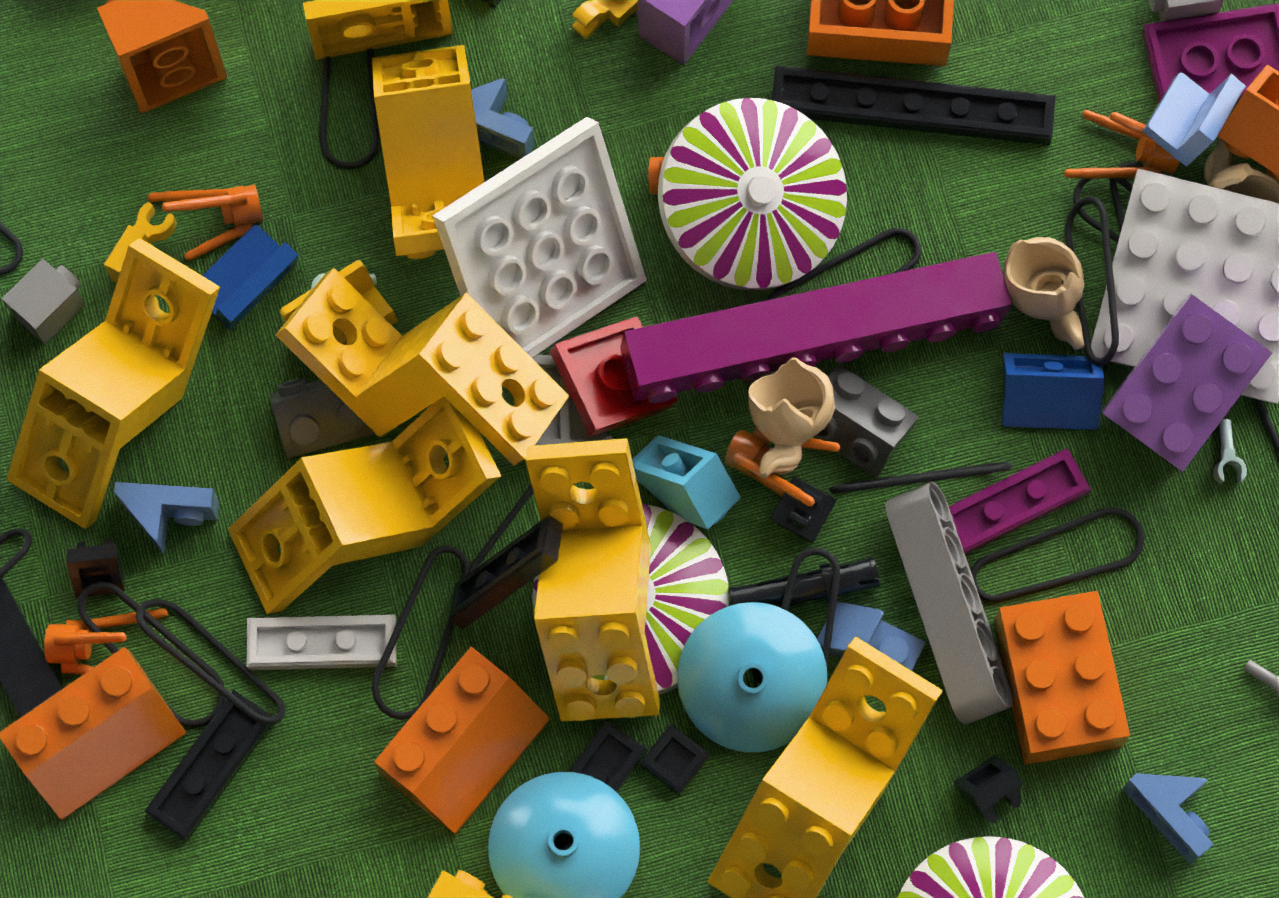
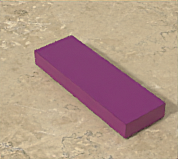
M1066 448L949 506L964 553L967 555L1088 495L1091 488L1070 451Z

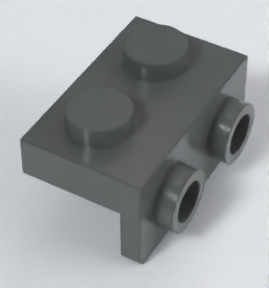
M838 364L828 376L833 386L835 410L832 419L825 429L816 434L814 438L838 443L840 450L837 453L870 475L878 477L884 470L892 453L912 431L919 416L862 380L858 375Z
M304 378L290 380L278 385V392L270 394L271 405L287 459L376 434L322 380L306 383Z

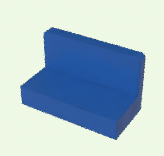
M254 225L202 275L220 286L212 314L230 331L297 265L299 255L286 242L279 246L261 227Z
M1003 353L1004 398L1002 424L1004 426L1096 430L1099 428L1104 387L1102 365L1097 366L1091 363L1087 356Z

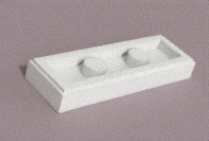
M396 615L247 618V668L250 670L377 667L397 624ZM397 642L385 667H397Z

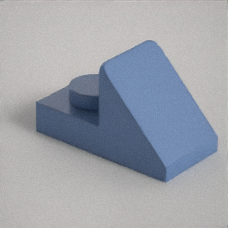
M498 79L471 89L479 142L519 159L530 154L535 146L533 127H530L525 119L514 113L505 112L503 115L499 114L507 98L506 79Z
M115 482L114 493L120 503L162 554L165 553L169 517L174 518V522L188 526L203 525L204 520L217 521L219 500L213 488Z
M836 602L830 654L841 659L848 645L856 636L913 671L926 642L882 621L884 612L879 609ZM826 623L817 639L822 650Z
M1137 773L1127 782L1122 790L1191 865L1213 843L1207 837L1210 831L1202 819L1192 811L1185 813L1180 806L1208 780L1194 777Z

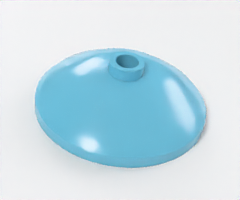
M747 602L735 604L711 614L696 627L688 638L681 653L678 666L679 694L684 709L691 721L712 741L726 748L742 752H764L790 743L811 715L827 685L826 661L815 635L795 615L782 608L765 603ZM756 668L761 671L763 680L758 687L751 688L745 685L743 675L746 670Z
M554 772L525 782L503 802L495 815L490 829L488 855L490 867L498 887L503 894L513 898H622L630 887L638 868L640 839L637 824L631 810L620 795L610 786L585 774ZM565 833L573 838V845L569 849L559 850L554 846V839L559 834Z

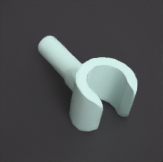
M1223 419L1219 423L1221 461L1214 467L1213 476L1219 484H1222L1224 482L1223 466L1230 464L1237 471L1236 479L1239 484L1246 477L1247 467L1242 459L1235 456L1231 420Z

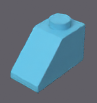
M658 435L632 459L636 480L668 510L683 517L691 524L709 529L713 524L721 521L726 516L727 511L741 499L716 453Z

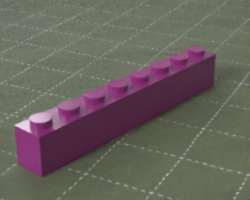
M995 251L624 331L620 350L634 401L648 399L650 403H661L676 397L677 392L695 389L697 393H707L721 388L724 382L741 378L745 383L755 382L761 377L777 371L781 365L786 364L791 358H797L806 365L815 367L817 362L835 358L836 362L852 361L861 357L864 351L881 348L882 352H894L907 347L910 341L927 338L928 342L943 341L954 336L956 331L973 328L974 332L989 331L1001 324V321H1003L1012 306V302Z

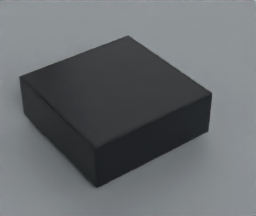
M670 724L642 759L640 766L680 796L708 761L710 754Z

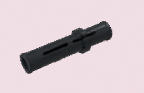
M874 557L839 564L840 580L837 596L880 587ZM829 562L819 564V569L797 574L789 606L825 598L829 602L833 569ZM789 575L749 585L729 587L731 604L757 602L781 608Z

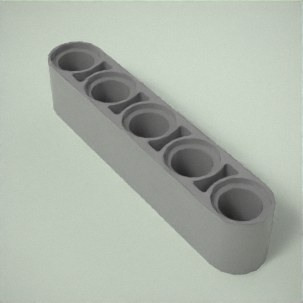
M928 482L887 500L885 504L887 517L949 702L956 717L962 724L968 725L1012 707L1013 694L949 506L941 489L936 483Z

